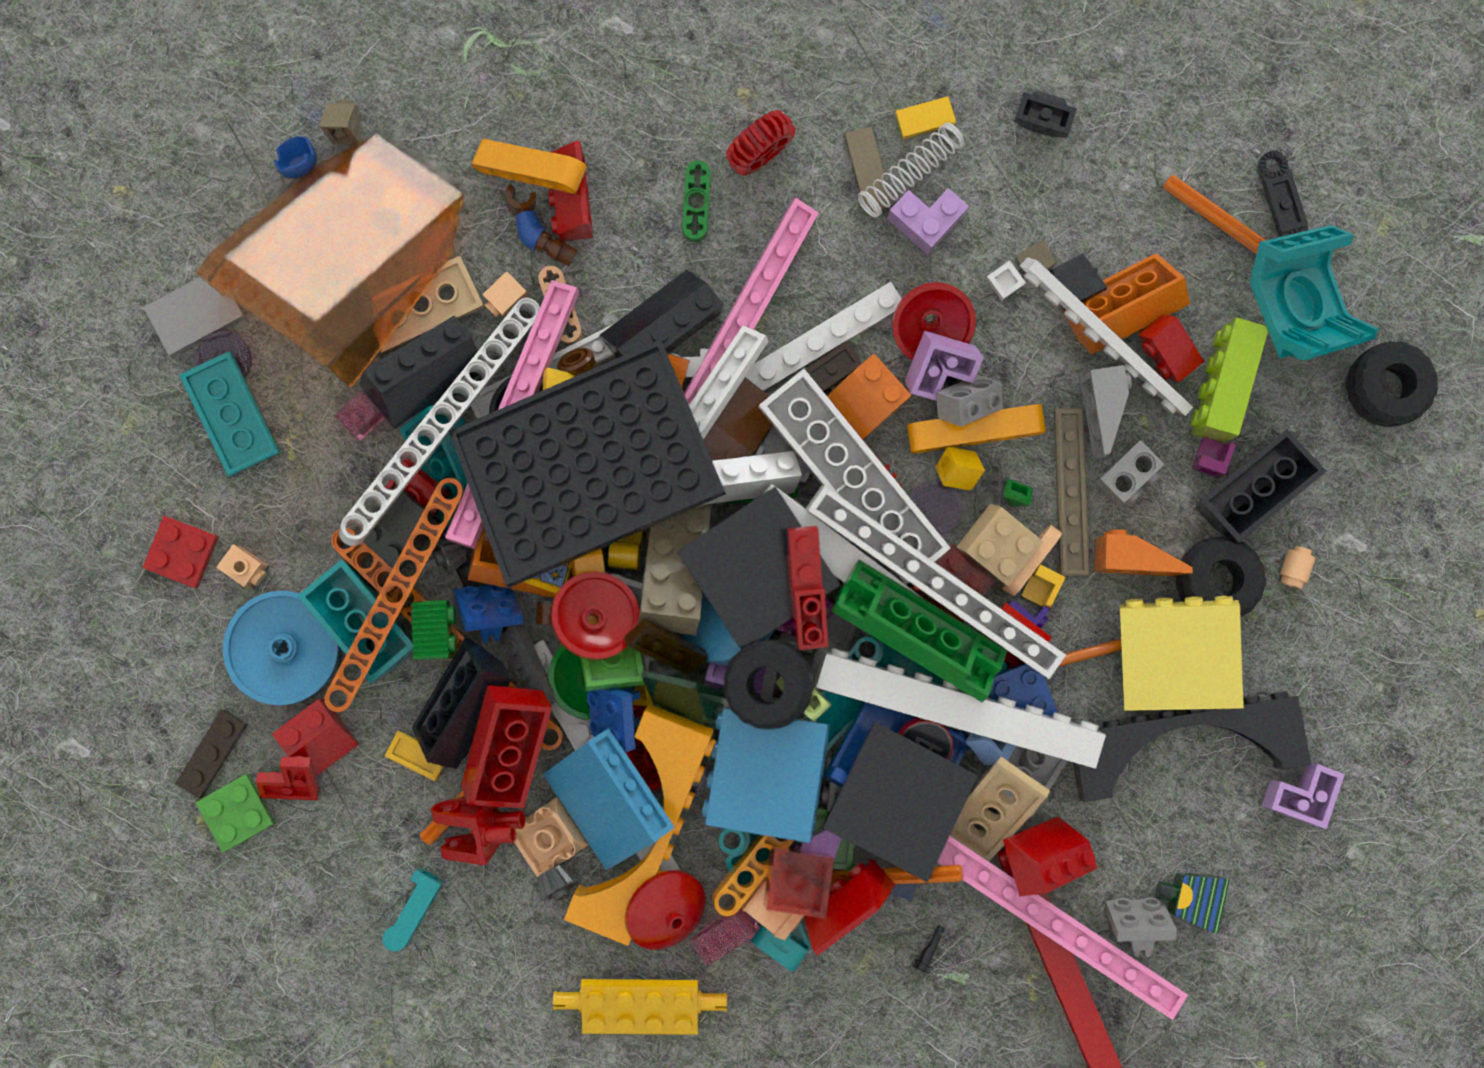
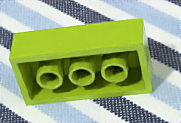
M1236 317L1216 331L1212 341V346H1215L1213 357L1210 356L1205 366V372L1208 373L1206 382L1201 384L1197 394V399H1201L1198 410L1195 409L1190 419V425L1193 426L1192 435L1202 438L1207 437L1220 443H1225L1239 436L1268 334L1267 326Z

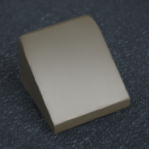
M1044 240L1037 242L1015 256L1019 265L1027 257L1037 260L1047 270L1052 269L1056 265Z

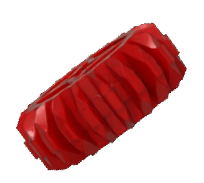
M775 110L764 114L761 118L756 119L754 123L748 125L734 139V142L729 145L726 151V159L729 161L732 169L736 170L739 175L745 176L758 171L773 160L787 147V144L795 136L796 128L792 124V120L783 111Z

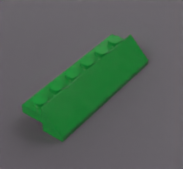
M858 560L837 593L832 612L983 703L989 696L994 677L1001 671L1007 650L876 569Z

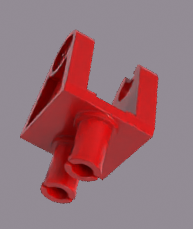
M465 797L445 800L431 807L434 823L470 828L471 833L445 839V844L440 846L441 856L445 860L487 865L501 843L513 844L516 840V829H524L523 827H525L526 823L523 810L500 812L498 807L468 805Z

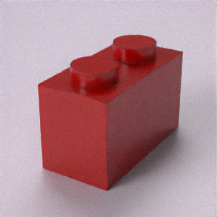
M1163 314L1138 334L1143 342L1141 345L1143 351L1153 358L1157 365L1155 367L1157 373L1165 380L1169 379L1179 383L1205 362L1177 317Z

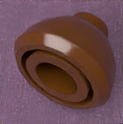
M574 349L566 353L559 360L557 369L574 376L580 375L595 368V356L591 349Z

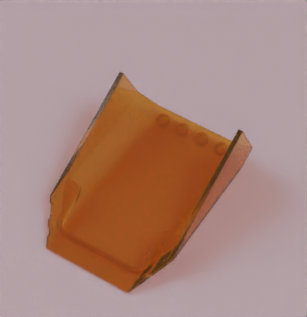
M375 134L321 162L312 172L301 178L212 250L195 274L222 296L228 295L329 369L347 386L352 388L452 256L455 231L459 223L458 215L462 208L464 195Z

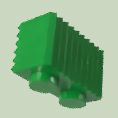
M450 601L412 602L413 659H452V653L457 652L456 635H451V624L456 623L455 606H450Z

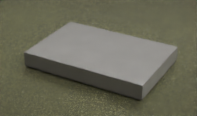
M219 268L202 275L143 307L168 355L171 357L246 318Z

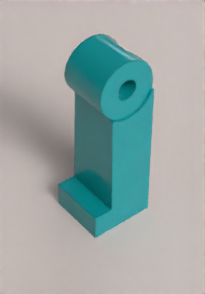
M421 867L415 870L410 879L417 884L395 924L387 928L383 934V944L390 951H399L409 944L445 882Z

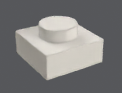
M1010 261L986 277L987 282L1001 301L1026 284Z

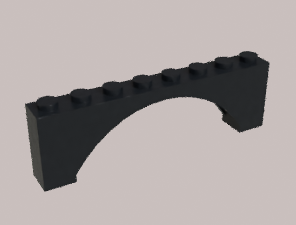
M1287 691L1271 693V699L1260 700V696L1243 698V708L1186 709L1187 713L1177 715L1176 710L1158 712L1159 718L1148 719V714L1130 717L1131 722L1120 724V719L1103 721V727H1099L1098 730L1105 734L1106 737L1096 769L1073 762L1079 800L1089 802L1113 798L1112 790L1119 775L1139 750L1158 736L1186 726L1210 725L1236 733L1252 742L1273 760L1274 768L1286 769L1310 765L1311 760L1298 696H1288Z

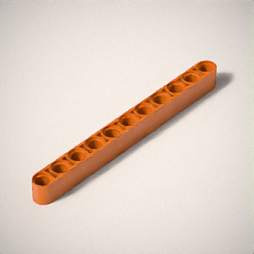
M346 528L349 534L355 536L356 531ZM339 529L335 531L331 540L334 549L380 592L383 588V576L386 573H391L393 568L363 542L344 549L339 536ZM370 553L374 561L372 566L365 569L362 566V558ZM391 586L386 590V597L392 602H397L403 597V592L398 586ZM413 586L411 593L414 595V602L429 601ZM403 605L400 612L412 623V606L406 608ZM451 624V631L457 638L458 650L463 640L468 637L454 624ZM511 679L509 687H511V688H520V687ZM549 717L546 730L554 729L558 733V741L554 745H549L543 738L541 747L545 750L557 749L565 740V733L562 727Z

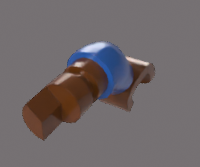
M512 184L507 186L506 206L509 212L516 216L518 237L521 242L532 251L538 250L542 253L546 251L547 256L570 266L576 256L577 249L558 238L553 240L552 235L546 232V228L541 225L536 212L533 211L536 206V192L530 193V198L527 202L520 203L513 199L516 195L514 186Z

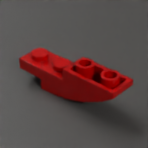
M817 526L788 528L789 555H787L798 649L806 650L828 647L819 528Z

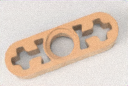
M556 266L544 267L539 273L538 279L544 297L550 285L549 282L544 283V281L548 280V274L553 273L554 277L559 276L555 281L566 284L562 271ZM574 307L571 312L573 318H569L568 321L571 328H577V330L573 332L572 338H568L566 334L561 336L560 341L566 345H572L582 337V329Z
M1050 524L1038 537L1043 543L1009 586L1002 585L1001 589L1011 597H1014L1059 540L1062 532Z

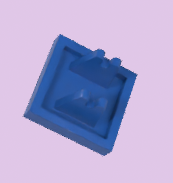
M495 585L467 586L453 589V600L466 632L480 630L484 643L488 642L490 635H493L494 641H499L502 628L505 626L523 624V613L512 589Z
M1028 664L1017 665L998 673L994 677L989 699L998 701L999 696L1016 701L1015 706L1023 709L1028 704L1043 709V714L1047 716L1054 715V712L1058 713L1044 675Z
M610 688L588 691L587 701L590 709L589 728L592 736L596 737L609 728L624 752L634 750V728L639 726L642 718L635 719L632 702L640 698V691L633 692V688L622 690Z

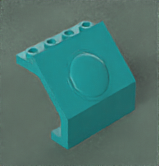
M1328 225L1259 243L1249 283L1279 359L1293 355L1296 359L1307 361L1317 356L1327 355L1330 352L1344 350L1347 347L1376 339L1379 328L1348 313L1331 269L1334 249L1350 246L1354 234L1333 225Z

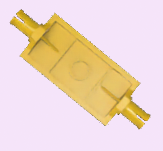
M582 979L580 992L554 991L553 1010H579V1013H582V1034L698 1035V1014H701V1011L727 1012V993H701V990H698V980Z

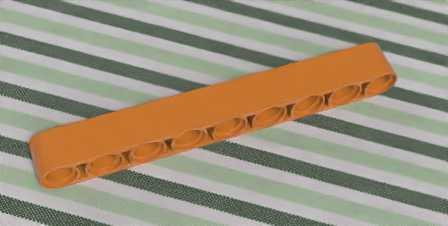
M447 478L437 485L326 692L325 704L331 711L342 712L346 710L355 697L461 499L463 490L457 480ZM446 483H452L457 487V496L452 500H447L441 495V487ZM437 508L443 512L444 520L441 524L431 525L428 522L427 514L431 509ZM419 534H425L430 539V547L425 551H419L413 545L414 538ZM405 560H411L416 564L417 570L412 576H404L400 572V564ZM391 586H398L403 592V597L397 602H392L387 599L386 590ZM377 612H384L389 617V623L385 627H376L372 622V616ZM363 638H370L375 643V649L370 653H363L358 647L359 641ZM349 664H356L361 669V675L356 679H350L345 675V667ZM335 690H341L347 695V701L342 705L334 704L330 697L331 693Z

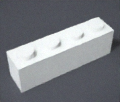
M790 451L713 461L726 495L705 504L758 498L770 484H773L785 494L794 493L802 477L795 452Z

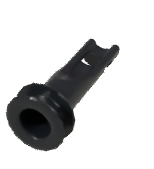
M937 926L931 942L922 951L919 960L914 959L917 961L916 966L912 965L914 968L929 974L926 970L928 967L932 968L929 964L940 941V938L937 936L939 933L943 934L944 927Z

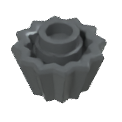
M442 536L436 543L432 555L438 567L443 566L445 572L452 574L467 561V554L463 545L451 542L445 538L446 536Z
M563 865L547 870L538 877L541 900L548 901L554 898L555 901H560L571 894L570 889L577 885L578 880Z

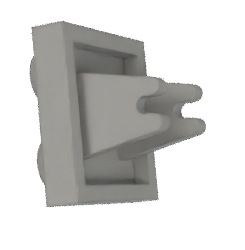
M1149 897L1144 900H1128L1125 898L1105 900V912L1117 942H1131L1134 957H1139L1141 950H1144L1146 957H1150L1155 941L1176 940L1177 930L1163 899Z

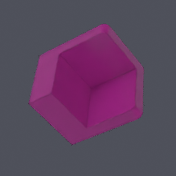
M1207 437L1203 438L1192 469L1216 478L1226 475L1236 443L1229 442L1223 444Z

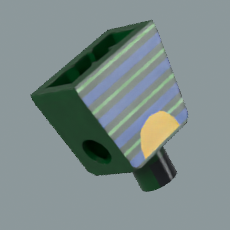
M1176 873L1173 884L1162 881L1158 882L1155 896L1156 898L1169 901L1168 912L1172 915L1218 934L1230 880L1217 875Z

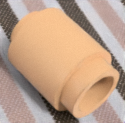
M1295 546L1294 550H1287L1279 574L1282 576L1280 583L1302 589L1304 583H1308L1316 557L1311 556L1312 550L1300 546Z

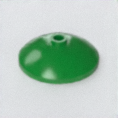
M562 645L552 657L548 669V683L552 686V691L555 693L553 694L555 696L554 700L569 715L583 720H590V709L587 701L588 691L585 690L581 657L573 654ZM633 686L620 687L619 689L633 688Z

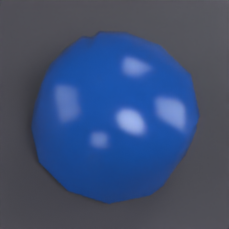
M296 136L286 140L277 147L278 161L274 160L277 171L282 176L288 179H300L314 169L317 162V153L310 140L305 136Z

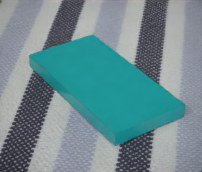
M228 351L179 374L183 386L228 477L281 453L232 351Z

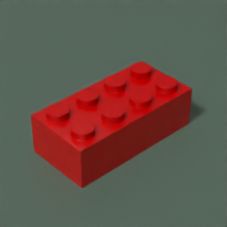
M487 685L461 784L468 805L524 808L552 710L543 690Z

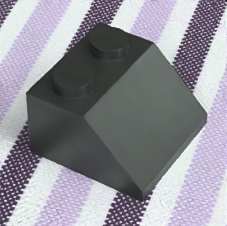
M403 490L364 539L363 543L393 568L425 507L406 490ZM377 505L370 513L378 512L380 510L379 506ZM429 511L427 514L428 522L431 525L441 524V521ZM360 527L358 528V530H357L356 533L354 534L355 536H357V535H359V534L362 533ZM425 534L417 535L413 540L414 547L421 551L429 537ZM405 560L400 564L399 568L402 569L413 561Z

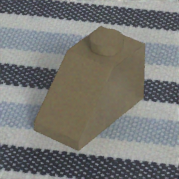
M348 100L327 103L320 120V128L333 145H360L361 112L356 104Z

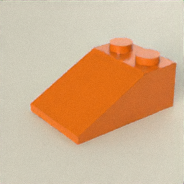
M873 354L827 397L860 438L864 440L908 402L912 395L882 361Z
M1113 529L1109 532H1104L1103 536L1095 539L1094 573L1170 577L1193 573V567L1137 536L1127 535V530Z

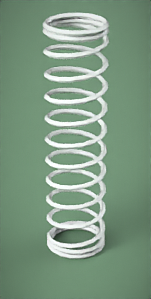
M948 122L942 124L938 128V133H931L930 139L922 141V146H915L914 153H907L906 160L900 159L898 166H891L889 173L885 172L881 175V180H874L873 186H867L865 191L858 193L860 205L870 216H880L882 209L875 198L867 192L869 188L874 189V193L882 205L890 208L888 198L875 187L876 182H882V186L888 196L898 201L896 191L883 180L885 175H890L893 185L900 193L905 194L907 192L900 179L891 173L893 168H898L901 178L909 187L915 186L912 177L900 167L902 161L906 162L910 173L917 180H923L920 170L912 162L908 161L909 155H914L916 163L926 174L931 173L928 163L920 155L916 154L917 148H922L925 158L932 166L939 167L936 156L924 147L925 142H930L934 153L939 159L947 160V155L943 148L932 140L933 135H938L941 145L950 154H955V149H961L964 146L963 136L953 124ZM946 129L950 130L956 135V137L959 139L960 145L952 141V139L947 134ZM941 137H943L946 140V142L951 146L953 152H951L945 146ZM933 144H935L942 151L945 159L938 154ZM925 150L934 158L937 165L928 158ZM917 157H918L920 160L923 161V163H924V164L926 165V167L928 168V171H926V170L921 166V164L919 163ZM909 164L915 168L920 178L914 174ZM902 172L908 176L912 185L904 178ZM894 179L900 183L904 192L897 186ZM886 186L892 190L896 198L889 193ZM878 193H880V194L883 196V198L886 200L887 204H885V203L882 201V199L879 197ZM862 195L866 197V200H867L868 204L870 205V207H871L875 212H873V211L867 206V204L865 203V201H864Z

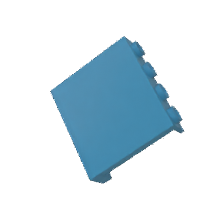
M723 708V713H718L716 730H720L719 740L715 742L711 758L716 759L714 771H709L707 788H711L709 800H705L703 805L702 817H706L705 825L807 843L812 842L830 724L797 719L790 725L773 730L758 729L739 720L730 708Z
M609 728L586 742L543 774L605 870L646 848L675 828Z

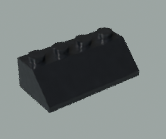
M686 270L602 332L599 337L616 358L660 339L666 352L670 353L719 316L724 304L705 281Z
M454 315L364 370L359 386L393 429L425 410L428 406L439 401L477 353L473 338ZM477 372L469 373L472 379L480 375Z
M1286 429L1200 499L1195 508L1214 529L1239 544L1326 473V470L1293 434Z
M469 638L463 640L412 726L427 763L457 769L462 760L468 755L472 745L487 685L509 687L512 678L504 663Z

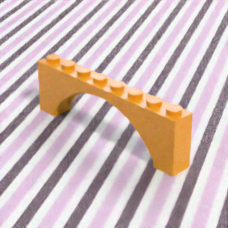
M648 704L634 738L643 742L654 761L662 784L664 812L675 828L658 839L645 857L627 872L600 884L587 887L579 884L564 918L565 921L624 945H629L631 937L625 926L627 905L632 895L645 881L654 875L664 872L659 867L662 860H669L674 845L669 843L673 834L679 835L685 819L680 818V814L683 808L689 810L695 793L690 791L693 781L696 783L700 782L705 769L704 766L700 765L704 755L710 757L716 740L711 739L713 729Z

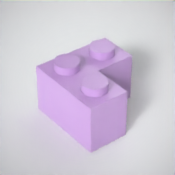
M949 188L930 208L908 190L890 209L887 219L922 251L929 255L965 216L969 206Z
M924 331L904 382L911 394L937 401L936 392L942 389L947 376L973 383L984 357L974 345Z
M1311 763L1310 765H1305L1298 788L1281 781L1270 780L1261 807L1312 826L1327 829L1345 774L1319 764Z

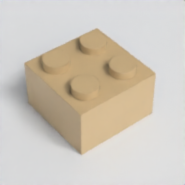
M989 504L957 545L956 549L994 580L1009 586L1043 541L1004 508Z

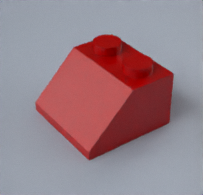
M325 699L316 700L272 733L288 757L303 756L311 758L316 776L359 745L339 715L327 708Z

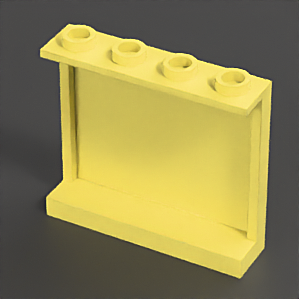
M1217 596L1215 601H1203L1202 597H1187L1185 602H1173L1172 598H1157L1155 603H1143V599H1128L1126 604H1120L1124 711L1243 708L1241 623L1238 600H1233L1232 596Z

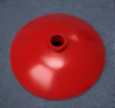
M941 282L923 284L908 292L897 305L892 319L894 340L903 354L911 360L915 356L924 331L969 344L976 327L975 310L969 298L957 287ZM929 314H934V318L931 321H926V317Z
M587 572L571 578L559 589L552 604L551 622L557 638L566 649L586 659L600 660L613 657L628 647L626 646L624 636L638 624L640 610L635 595L623 581L607 573ZM588 617H596L597 624H590L588 622Z
M681 870L665 871L649 878L635 891L627 905L625 926L629 936L637 945L649 950H662L682 942L695 930L703 916L706 896L702 885L693 875Z

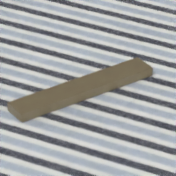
M1083 408L1054 409L1058 530L1062 532L1059 538L1060 575L1064 577L1090 576Z

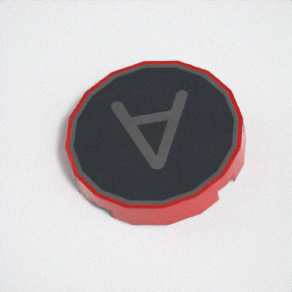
M918 717L906 722L898 730V734L949 760L953 751V739L946 725Z

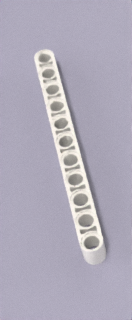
M523 298L516 303L345 516L339 529V536L345 544L355 546L364 541L449 434V431L452 430L531 330L540 309L539 304L535 300ZM519 311L529 312L532 318L526 319L522 317ZM503 331L512 332L515 335V339L506 338ZM486 352H495L498 355L499 359H490L487 356ZM477 372L482 376L483 380L475 381L470 377L469 373ZM460 393L465 397L466 401L462 403L457 402L453 399L452 394ZM435 415H445L448 418L449 423H439L436 420ZM419 436H427L431 439L432 444L424 446L419 443L417 438ZM408 457L414 461L415 466L406 468L400 463V459ZM391 479L396 483L397 488L395 490L385 489L382 481ZM369 501L375 502L380 510L370 513L365 509L364 504ZM356 524L361 528L362 533L357 536L350 535L346 531V526Z

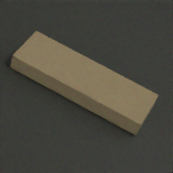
M872 126L847 132L844 135L859 193L865 191L867 186H873L874 180H881V175L884 173ZM876 182L875 187L884 193L890 202V208H892V200L884 190L882 182ZM869 188L867 190L875 198L882 210L889 208L882 205L878 200L874 189ZM878 193V195H879V197L882 199V201H883L885 204H887V202H886V200L883 198V196H882L880 193ZM862 195V197H863L865 203L867 204V206H868L873 212H875V211L870 207V205L868 204V202H867V200H866V197Z

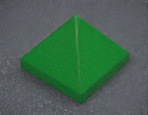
M1007 478L1003 497L1011 507L1029 506L1033 488Z

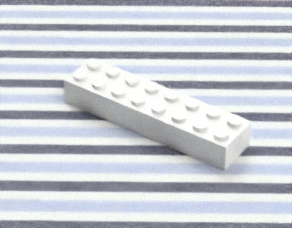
M802 369L758 406L821 485L832 490L933 562L951 549L805 369ZM891 569V571L902 583H904L905 585L909 583L908 580H906L901 575H899Z

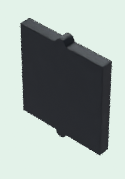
M1084 253L1049 270L1081 302L1107 290V286L1098 275V269L1096 267L1093 268ZM1059 304L1062 310L1066 311V309Z

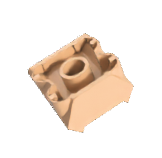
M558 797L528 816L525 827H523L524 829H516V840L514 841L537 877L547 870L560 865L589 845Z
M780 858L742 905L741 909L772 932L775 937L785 941L789 934L798 927L802 917L816 902L822 890Z

